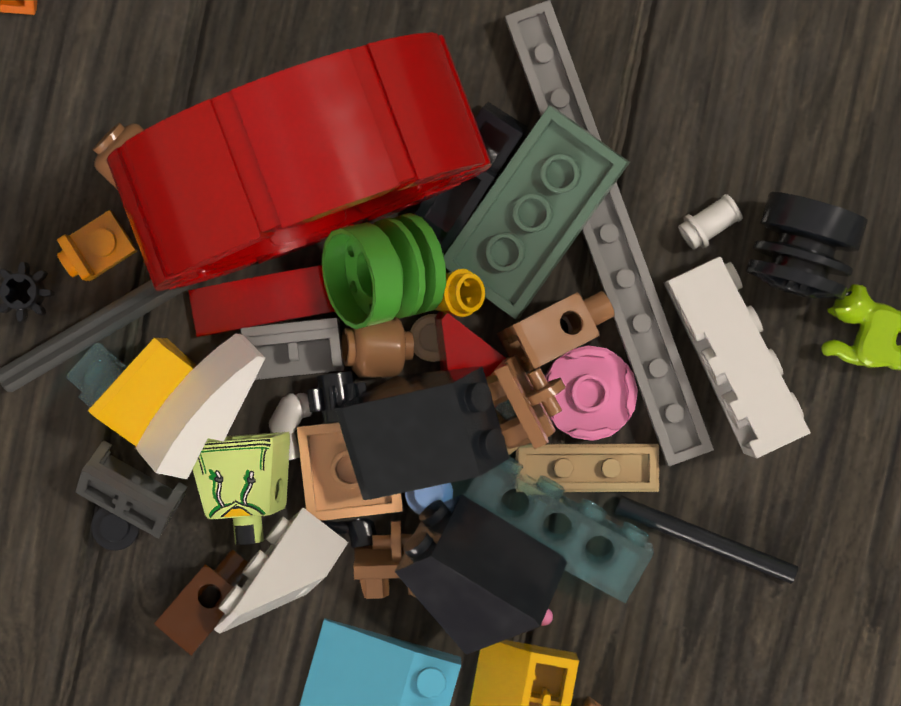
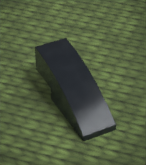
M487 102L481 108L475 120L492 166L480 175L461 182V185L423 201L415 212V215L422 217L433 229L441 245L443 255L446 254L528 128L490 102Z

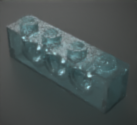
M510 456V459L484 475L471 479L463 493L464 496L561 554L568 562L565 568L567 572L626 604L654 555L653 544L647 542L649 535L645 531L628 522H624L622 527L605 518L607 515L606 510L587 499H582L580 504L563 495L565 488L550 478L540 475L537 481L528 475L521 474L523 465ZM512 489L521 490L528 496L529 504L519 511L510 510L502 501L504 493ZM552 513H563L570 519L571 526L564 533H552L544 525L545 518ZM595 536H604L612 542L613 548L607 555L597 557L588 552L586 544Z

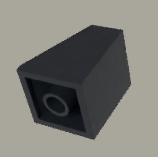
M483 366L398 375L335 408L363 500H371L480 477L510 459Z
M463 494L445 502L437 500L429 504L419 516L421 522L414 535L403 547L405 553L395 573L461 650L467 655L540 627L568 563L566 559L558 552Z

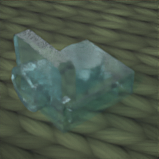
M95 343L69 371L67 378L82 391L78 397L91 408L127 366L101 343Z

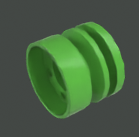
M408 213L394 218H385L374 222V224L366 222L331 231L324 243L322 272L328 298L341 320L354 329L393 320L394 317L401 319L435 310L443 300L446 287V265L441 245L433 229L420 216Z

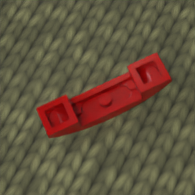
M322 265L188 290L197 337L335 312L326 292Z

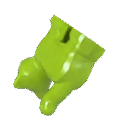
M852 284L847 290L844 300L836 299L834 306L828 308L827 311L830 315L837 317L845 323L860 324L854 344L849 346L839 340H829L823 343L821 347L822 353L825 356H838L841 360L867 368L885 366L892 370L901 371V345L897 346L896 344L897 334L901 333V311L887 304L874 302L869 296L866 287Z

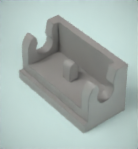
M339 318L241 328V335H244L265 357L255 380L345 370L342 359Z

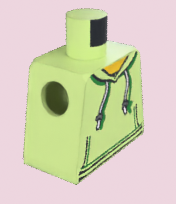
M289 432L226 436L224 441L208 438L193 467L205 516L208 519L233 518L236 545L263 542L261 516L272 515L285 509L290 449Z

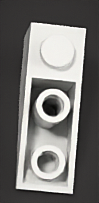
M302 508L290 520L282 516L265 538L271 543L266 553L259 550L243 570L242 574L248 577L243 587L235 585L221 602L218 609L224 612V615L214 630L220 634L306 595L327 577L348 542L305 508Z

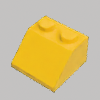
M153 338L88 411L99 421L137 446L150 421L167 397L197 365L168 338Z

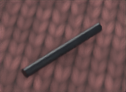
M622 495L617 503L615 514L790 584L793 583L797 575L798 566Z

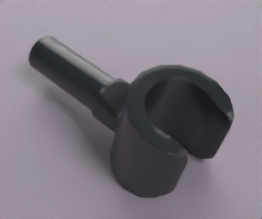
M358 518L340 522L321 521L337 534L349 533L352 548L373 544L372 536L376 535L374 522L369 518Z

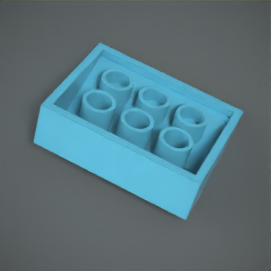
M324 618L299 706H450L461 668V657Z

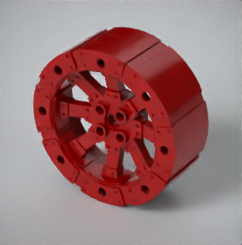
M433 32L404 35L368 43L364 46L323 56L257 79L212 99L205 100L156 123L125 141L122 146L114 149L107 157L109 169L156 291H164L169 288L171 290L207 281L242 270L256 262L261 264L326 241L331 231L357 225L367 220L369 222L383 219L459 186L461 182L480 175L492 166L446 40L442 34L438 36L437 33Z

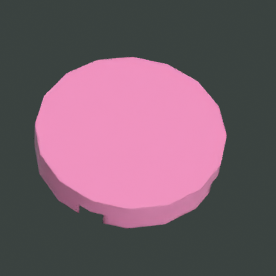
M589 345L575 348L554 360L545 375L547 382L561 378L566 386L563 391L555 395L562 411L549 418L557 429L572 438L594 441L610 437L626 424L635 411L638 389L634 373L621 357L607 348Z

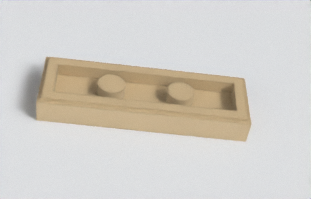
M532 444L520 446L516 449V492H659V444H545L534 449Z

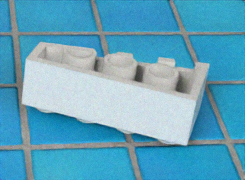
M720 256L663 282L743 453L759 458L810 434L811 432L803 419L804 414L795 395L789 391L781 376L784 373L776 354L772 349L768 350L760 335L763 327L757 313L751 305L746 307L738 292L743 286L731 262L724 264Z

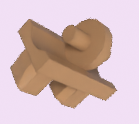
M514 354L504 359L486 379L494 406L509 400L516 415L500 423L507 447L511 449L531 443L534 449L547 444L549 442L548 437L556 431L549 417L562 411L555 395L563 391L566 386L561 378L547 382L540 367L526 374L517 354Z
M401 520L391 521V535H373V545L355 547L354 580H360L363 595L366 599H378L389 596V578H400L395 573V570L405 553L403 551L405 543L414 535L402 534ZM408 588V595L416 597Z

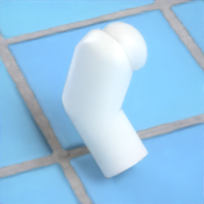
M290 393L284 396L269 420L270 433H290L289 460L300 457L295 430L302 418L312 415L309 409L308 395L305 393H298L296 395Z

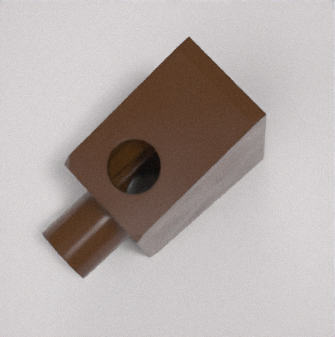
M231 549L214 570L205 564L157 619L154 625L192 656L224 615V612L218 608L235 585H239L246 577L242 572L248 562ZM208 586L215 587L221 594V597L212 608H205L198 601L199 596Z

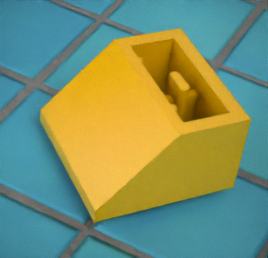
M509 640L480 649L469 706H571L579 659L574 652Z

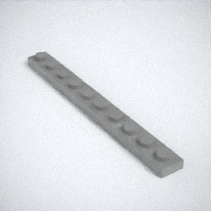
M547 0L506 15L504 19L540 118L548 106H553L601 141L551 1ZM616 182L581 231L603 291L614 309L615 316L613 319L667 466H672L714 449Z

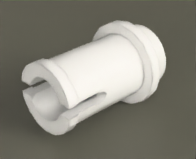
M725 194L721 199L695 216L690 214L684 216V222L678 228L686 243L693 250L699 246L706 248L709 246V239L735 222L741 221L743 217L734 200L728 194Z

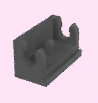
M103 440L82 469L75 493L159 539L182 503L187 486L179 482L174 490L110 455L111 452L109 450L112 444Z

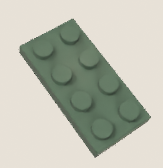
M548 106L444 255L446 268L451 272L458 269H467L476 274L484 284L485 297L514 319L520 318L630 162L553 106Z

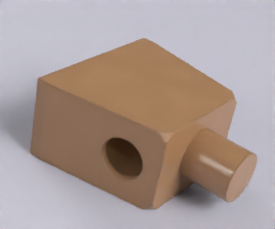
M603 291L584 300L577 292L498 332L497 335L508 357L517 354L525 372H529L600 336L596 326L614 317L615 313L610 300ZM560 319L567 323L568 333L562 330Z

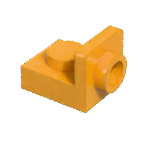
M111 210L71 235L64 234L57 239L63 249L57 253L61 264L72 278L79 275L85 281L95 279L137 252L136 247Z

